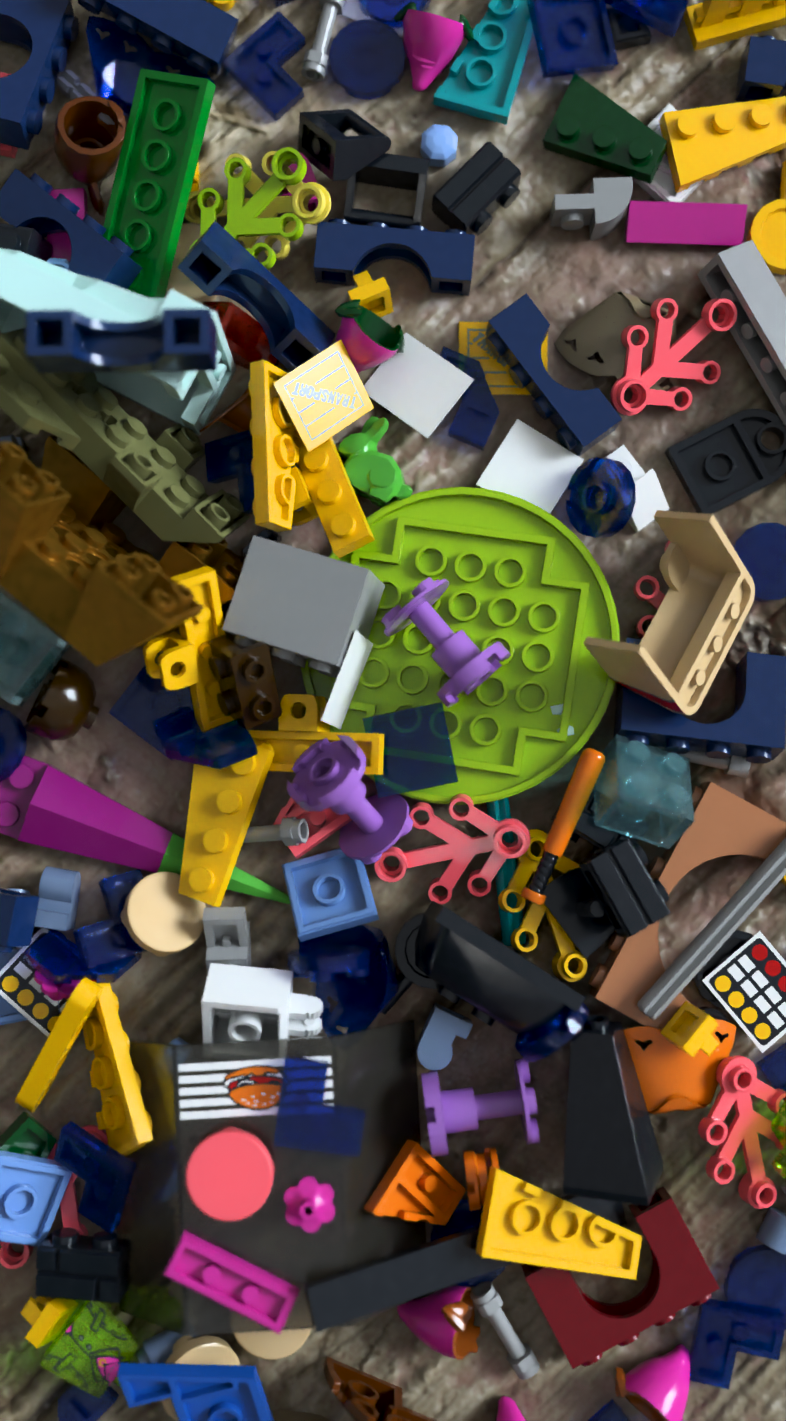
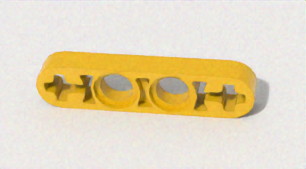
M84 977L79 982L23 1083L15 1103L31 1113L37 1109L53 1084L103 991V987L87 977Z

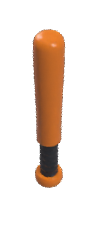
M585 748L582 751L552 827L542 847L544 852L539 861L540 863L534 872V877L529 886L522 889L521 897L538 905L544 904L546 896L543 893L557 863V859L559 857L562 858L606 759L603 753L592 748Z

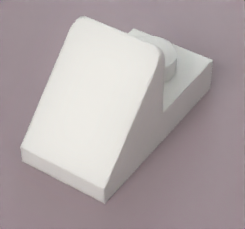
M624 444L591 468L590 472L636 533L655 520L653 516L657 510H669L655 471L651 469L645 473Z

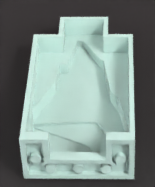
M0 248V333L2 334L26 328V311L73 310L85 317L101 321L138 322L158 316L163 309L208 308L173 289H170L166 298L145 297L102 280L76 274L21 251ZM210 309L216 326V371L94 373L97 376L96 380L101 385L176 424L180 423L183 427L191 429L200 436L202 432L199 430L207 424L237 368L218 314Z

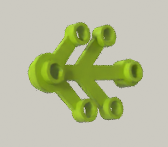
M284 147L274 154L271 162L272 176L245 205V185L251 178V169L241 158H232L226 163L224 173L228 179L227 224L224 226V229L236 240L242 236L282 235L288 241H295L302 236L304 225L293 213H285L280 217L257 218L287 185L298 184L305 177L307 164L296 149ZM297 164V170L291 175H286L288 166ZM242 166L243 173L239 177L233 178L235 168ZM210 187L201 190L197 197V204L201 209L200 237L215 220L217 221L216 215L224 207L223 197L214 188ZM211 196H215L216 201L212 207L207 208V199ZM290 221H296L294 231L285 233L286 224ZM260 242L256 243L252 248H245L256 259L260 252L268 251V258L261 262V264L267 270L274 266L276 254L268 244Z

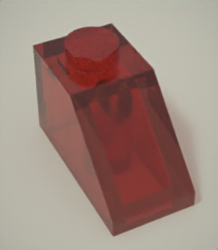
M203 302L204 306L217 312L236 365L250 370L251 362L264 359L277 367L279 361L270 353L268 338L258 321L232 302Z

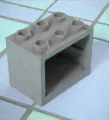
M253 535L222 630L234 636V644L246 648L253 644L264 642L268 645L269 650H271L270 655L280 658L284 662L304 668L306 661L310 662L308 667L318 670L319 673L337 678L355 630L368 639L385 585L367 568Z

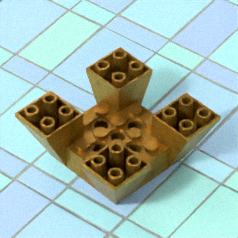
M49 436L45 442L42 469H38L26 459L27 454L19 446L7 441L0 442V586L95 666L98 667L145 645L154 638L166 635L178 629L180 624L201 613L204 607L194 599L193 592L185 585L173 582L170 577L210 566L216 570L221 606L232 600L245 557H238L227 547L228 543L225 539L218 544L172 542L159 563H157L153 555L144 549L136 548L125 538L126 534L124 531L112 524L114 519L127 505L73 451L58 445V436Z

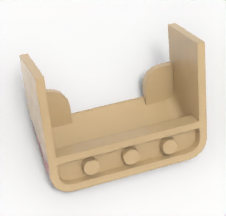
M657 510L653 517L670 541L659 564L663 578L670 588L638 645L586 637L583 644L614 682L671 712L692 715L701 706L752 607L755 597V584L713 514Z

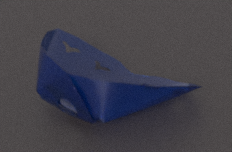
M89 16L86 35L96 96L114 101L127 117L130 115L140 68L169 73L165 67L168 65L173 70L179 69L181 71L175 74L206 78L214 83L208 74L193 69L184 58L174 54L154 52L137 33L135 35L130 34L118 27L114 21L106 18ZM96 28L100 29L101 32H109L110 36H106L102 40ZM125 40L130 47H135L137 52H126L123 41Z
M362 924L300 942L298 938L304 967L317 982L315 997L317 996L323 1002V1012L320 1016L322 1028L329 1040L340 1050L357 1042L399 990L396 969L386 936H384L380 928L368 924ZM313 950L324 953L321 965H318L317 956L313 953ZM328 996H331L334 1001L338 1002L332 1013L329 1011L331 1004L328 1002ZM336 1026L348 1027L346 1038L342 1037V1032L337 1030Z

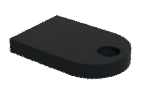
M747 409L667 448L665 454L696 512L715 514L770 486L786 473V427L781 418L772 412L762 409ZM771 431L779 437L780 446L778 449L770 450L764 447L761 442L763 432Z

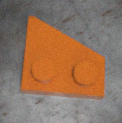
M407 1139L364 1209L376 1216H392L416 1222L420 1220L430 1224L445 1226L465 1194L466 1189L418 1142Z

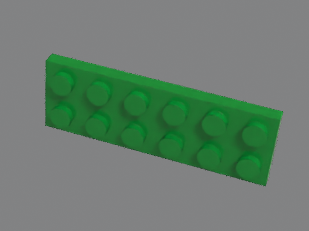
M140 68L103 227L107 230L103 237L110 241L115 235L134 250L130 258L140 265L142 269L127 290L145 297L165 298L216 85L209 79Z

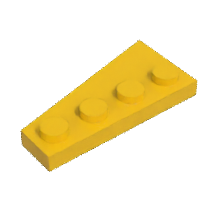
M786 96L664 112L659 120L662 137L667 141L666 154L675 192L678 193L686 190L691 184L704 180L705 182L715 178L722 171L734 166L739 168L751 163L754 158L763 154H772L786 148Z
M263 359L250 363V380L248 382L252 413L249 427L253 443L251 471L254 477V500L252 502V510L256 525L276 532H282L292 529L296 481L290 474L291 466L299 462L300 448L294 443L296 427L273 384L288 373Z
M198 727L178 893L214 907L221 906L275 752L211 730L202 731Z
M109 979L95 981L96 984L103 987V991L83 1026L86 1049L89 1051L94 1050L95 1055L91 1064V1071H89L91 1086L100 1090L102 1111L96 1112L98 1130L106 1129L109 1149L102 1151L104 1166L121 1161L153 1140L152 1119L143 1104L140 1093L141 1080L139 1074L133 1068L129 1054V1037L122 1029L118 1014V998L112 992Z
M490 1165L476 1254L484 1258L636 1280L642 1243L641 1235Z

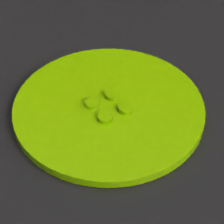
M451 487L423 491L413 494L408 498L392 502L366 517L375 540L340 559L333 551L328 556L329 558L369 569L385 585L368 640L373 643L371 652L341 729L330 725V732L384 734L383 775H365L394 792L430 803L449 805L452 797L457 794L468 795L474 805L498 801L524 792L554 775L581 750L596 730L608 707L615 687V682L583 644L586 637L620 642L615 603L609 585L590 551L569 528L542 508L524 499L484 488ZM428 577H431L433 581L447 579L449 582L446 591L432 607L454 633L463 630L481 652L500 641L511 654L508 659L500 660L499 663L502 666L468 695L462 691L457 696L459 698L458 703L449 708L437 696L439 690L450 678L431 657L436 651L433 645L413 622L392 636L385 635L384 630L386 626L381 622L384 615L397 605L403 608L415 597L411 594L412 591ZM306 661L305 667H301L307 694L326 697L329 700L337 678L319 673L318 670L308 667L310 662ZM563 704L562 715L552 714L550 706ZM568 726L574 727V735L567 736ZM457 802L455 805H467V804L464 803V802Z

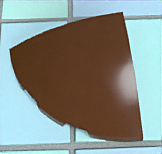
M326 1356L323 1369L327 1383L355 1421H437L402 1406V1388Z

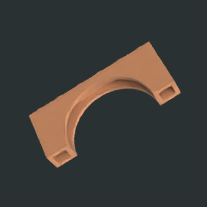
M702 782L699 787L694 785L688 793L683 805L688 808L681 822L676 820L671 825L665 837V842L669 844L662 857L656 856L647 871L652 880L658 879L669 895L675 885L689 871L714 858L727 855H747L764 862L786 837V822L713 782ZM660 920L648 925V927L630 937H619L615 931L608 943V949L612 951L605 964L598 963L590 976L588 984L592 988L589 993L594 998L644 1026L663 1029L685 1000L689 1001L679 993L655 1020L650 1019L637 1006L638 1001L665 972L658 943Z

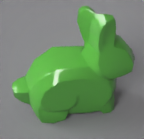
M371 416L364 424L362 432L346 437L339 444L337 451L340 457L346 460L343 465L355 494L369 499L372 504L382 508L397 500L410 497L413 490L411 486L405 484L403 472L393 457L377 451V443L388 430V420L384 417Z

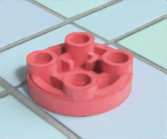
M225 1127L205 1137L194 1149L186 1167L187 1191L196 1207L207 1216L220 1221L241 1220L255 1213L266 1201L273 1184L274 1162L265 1145L257 1137L236 1127Z

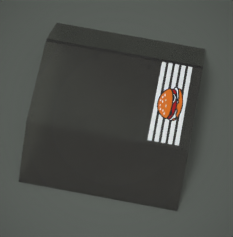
M414 1020L324 1037L183 1045L129 1038V1054L133 1068L139 1074L141 1080V1097L145 1110L152 1119L153 1140L121 1161L114 1163L116 1233L119 1239H130L132 1241L130 1261L131 1284L129 1290L119 1302L120 1311L184 1336L272 1331L163 1275L184 1230L300 1288L299 1295L282 1330L313 1328L303 1284L426 1243L425 1221L419 1220L416 1222L392 1216H376L364 1209L407 1139L416 1141L421 1145ZM230 1126L257 1137L269 1151L275 1169L270 1193L264 1204L255 1213L237 1221H220L204 1214L191 1200L186 1187V1167L194 1149L205 1137ZM305 1176H313L319 1184H329L334 1191L332 1203L336 1210L335 1216L332 1221L322 1223L319 1230L314 1233L305 1232L300 1225H290L285 1218L287 1205L284 1202V1193L288 1187L298 1186L300 1179ZM310 1207L305 1208L308 1211L312 1210ZM411 1300L402 1302L400 1304L385 1308L383 1310L365 1315L363 1317L348 1321L346 1323L334 1327L352 1326L354 1324H357L361 1321L376 1316L380 1313L395 1308Z

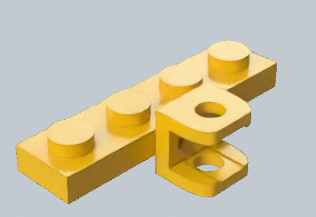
M295 429L294 443L300 448L299 462L297 463L300 470L295 466L291 468L290 474L296 481L292 525L299 526L319 517L331 548L340 559L374 541V536L332 437L308 453L297 429ZM304 506V508H303L302 510L297 511V512L295 511V510H297V509H299V508H301V507Z
M210 566L170 577L173 582L181 583L189 588L195 596L194 599L204 609L199 615L179 625L180 634L175 631L152 639L143 647L146 671L149 676L154 679H161L162 686L169 690L190 686L196 725L202 731L210 730L234 720L231 716H225L217 701V694L221 692L219 682L213 676L208 661L209 657H212L209 641L223 635L226 636V632L222 630L224 619L216 570ZM164 651V652H163L162 654H160L159 657L157 658V663H158V664H156V662H155L156 655H157L159 652Z
M285 694L280 702L282 714L279 716V731L226 730V736L275 752L269 771L293 772L292 767L299 756L319 740L327 738L332 743L340 741L338 735H346L357 743L366 756L364 774L383 775L384 734L330 732V724L321 721L328 702L326 697L312 694Z

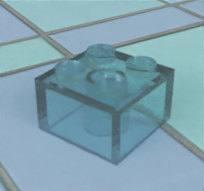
M0 591V697L10 704L22 707L71 645L18 602Z
M616 734L602 752L606 760L594 786L595 826L670 849L694 822L689 758L651 745L646 746L640 741L633 740L630 742L629 738Z

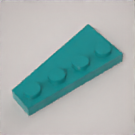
M491 0L482 20L473 29L474 40L468 41L461 55L455 59L450 68L449 75L433 96V105L507 125L543 0Z

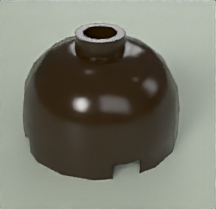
M60 658L50 672L55 675L53 680L49 679L47 684H43L26 719L28 723L24 726V730L51 741L65 740L73 737L81 727L89 730L100 709L94 706L96 689L93 680L87 672L77 665Z

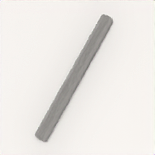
M786 837L638 1001L637 1006L650 1019L655 1020L786 875Z

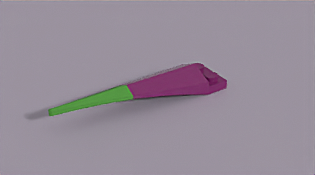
M16 751L10 752L0 776L1 834L18 839V841L154 873L173 872L181 874L184 838L48 763ZM236 866L234 867L226 890L290 904L288 894Z

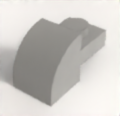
M633 177L593 178L589 193L554 194L550 210L551 227L561 226L565 230H576L589 225L590 240L600 239L609 235L619 226L625 215L632 196Z
M224 906L204 908L202 921L207 946L205 959L207 973L209 972L210 963L251 967L250 921H247L245 907Z

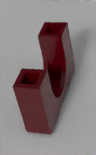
M664 1186L654 1192L649 1206L628 1205L650 1247L652 1255V1270L649 1280L644 1288L633 1298L621 1303L600 1302L588 1296L579 1287L570 1270L521 1264L525 1279L572 1369L580 1365L589 1366L594 1364L603 1356V1352L616 1345L625 1346L632 1343L643 1330L652 1325L662 1326L667 1324L675 1317L676 1312L689 1305L698 1306L705 1303L711 1298L714 1291L720 1289L673 1199Z

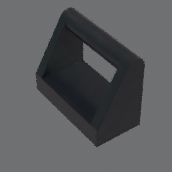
M351 109L300 112L298 152L304 154L311 164L332 181L347 180L383 155L391 147L389 137ZM351 129L359 136H345L343 133Z
M384 153L348 178L343 220L356 225L381 222L391 228L403 229L411 225L421 226L429 175V159ZM358 183L417 191L414 217L354 208Z

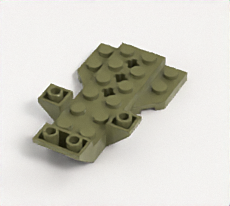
M26 328L0 334V407L22 429L35 435L40 430L58 436V445L73 451L162 541L218 544L250 518L244 511L243 504L234 495L226 493L221 489L212 496H209L205 492L203 484L194 476L186 473L208 452L201 445L200 438L194 431L183 427L179 423L165 430L154 441L147 434L144 424L135 417L129 416L118 405L115 395L96 380L97 376L94 372L40 373L26 356Z

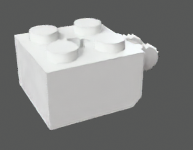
M210 963L202 997L203 1056L238 1060L284 1059L287 1057L290 1036H308L309 1038L310 1036H318V1033H321L322 1019H320V1016L323 1012V1002L317 996L293 993V971Z

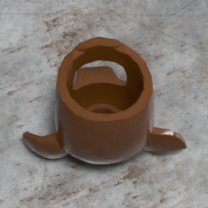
M85 96L65 103L58 113L54 129V150L66 173L76 181L87 185L93 207L100 216H103L105 204L100 194L102 181L111 176L118 166L126 132V121L123 110L114 101L97 96ZM101 112L108 115L115 124L103 122L99 119L98 115Z

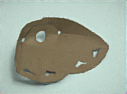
M620 291L615 292L565 328L555 342L556 348L569 363L588 374L595 376L615 375L619 379L624 375L627 350L621 342L622 331L629 325H642L649 333L648 343L642 350L641 371H644L651 364L656 321L653 320L650 314L652 303ZM661 307L660 314L663 318L668 314V309ZM675 319L673 320L670 346L678 340ZM634 330L631 334V342L635 345L639 340L637 330ZM576 339L577 351L572 349L571 344H566V341ZM598 352L604 362L599 363L596 359L588 360V357ZM661 377L649 389L668 391L671 387L669 385L660 387V383L664 382L667 378ZM668 377L673 387H681L682 378Z

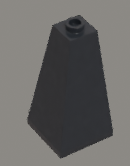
M588 1015L584 1019L580 1018L571 1031L563 1194L649 1206L663 1172V1160L622 1023L609 1021V1018L604 1015Z

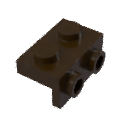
M224 635L210 640L212 657H209L208 661L213 676L219 682L221 692L217 694V701L223 714L231 716L245 730L281 716L282 710L268 645L264 642H259L241 649Z

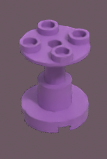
M428 577L412 591L411 594L415 597L403 608L400 605L392 608L384 615L381 622L386 626L384 630L386 636L396 634L413 622L433 645L436 651L431 657L450 678L439 690L437 696L449 708L458 703L459 698L457 696L462 691L467 695L474 691L502 666L499 661L508 659L511 654L500 641L481 652L463 630L454 633L432 607L446 591L449 582L447 579L433 581L431 577Z
M338 735L340 741L332 743L327 738L319 740L306 749L295 761L292 770L296 775L293 783L287 781L288 794L306 811H322L330 808L336 814H347L352 821L340 829L339 846L342 852L351 859L361 860L367 865L373 864L380 859L382 853L392 847L400 837L405 836L411 830L413 820L409 816V805L401 795L395 792H382L367 799L365 798L366 786L361 781V778L365 772L366 756L351 737Z
M527 1058L514 1059L515 1090L474 1095L473 1087L440 1091L437 1070L421 1074L432 1157L449 1156L446 1134L478 1130V1121L516 1115L521 1116L527 1145L540 1143L536 1118H530L531 1114H537L534 1088H525V1083L531 1082Z

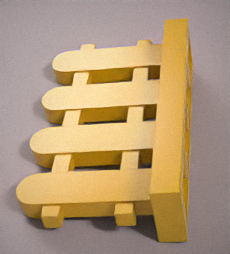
M704 0L702 3L686 7L683 18L694 51L786 25V0Z

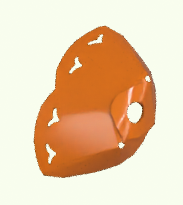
M714 1019L719 1025L711 1035L720 1044L710 1056H707L699 1049L694 1057H691L670 1043L660 1033L662 1029L651 1026L623 1029L649 1114L691 1111L705 1108L711 1104L718 1086L716 1079L717 1067L723 1059L729 1057L734 1045L736 1026L734 1024ZM715 1032H719L721 1035L727 1033L728 1037L720 1042ZM652 1040L653 1042L643 1050L635 1041L645 1042Z

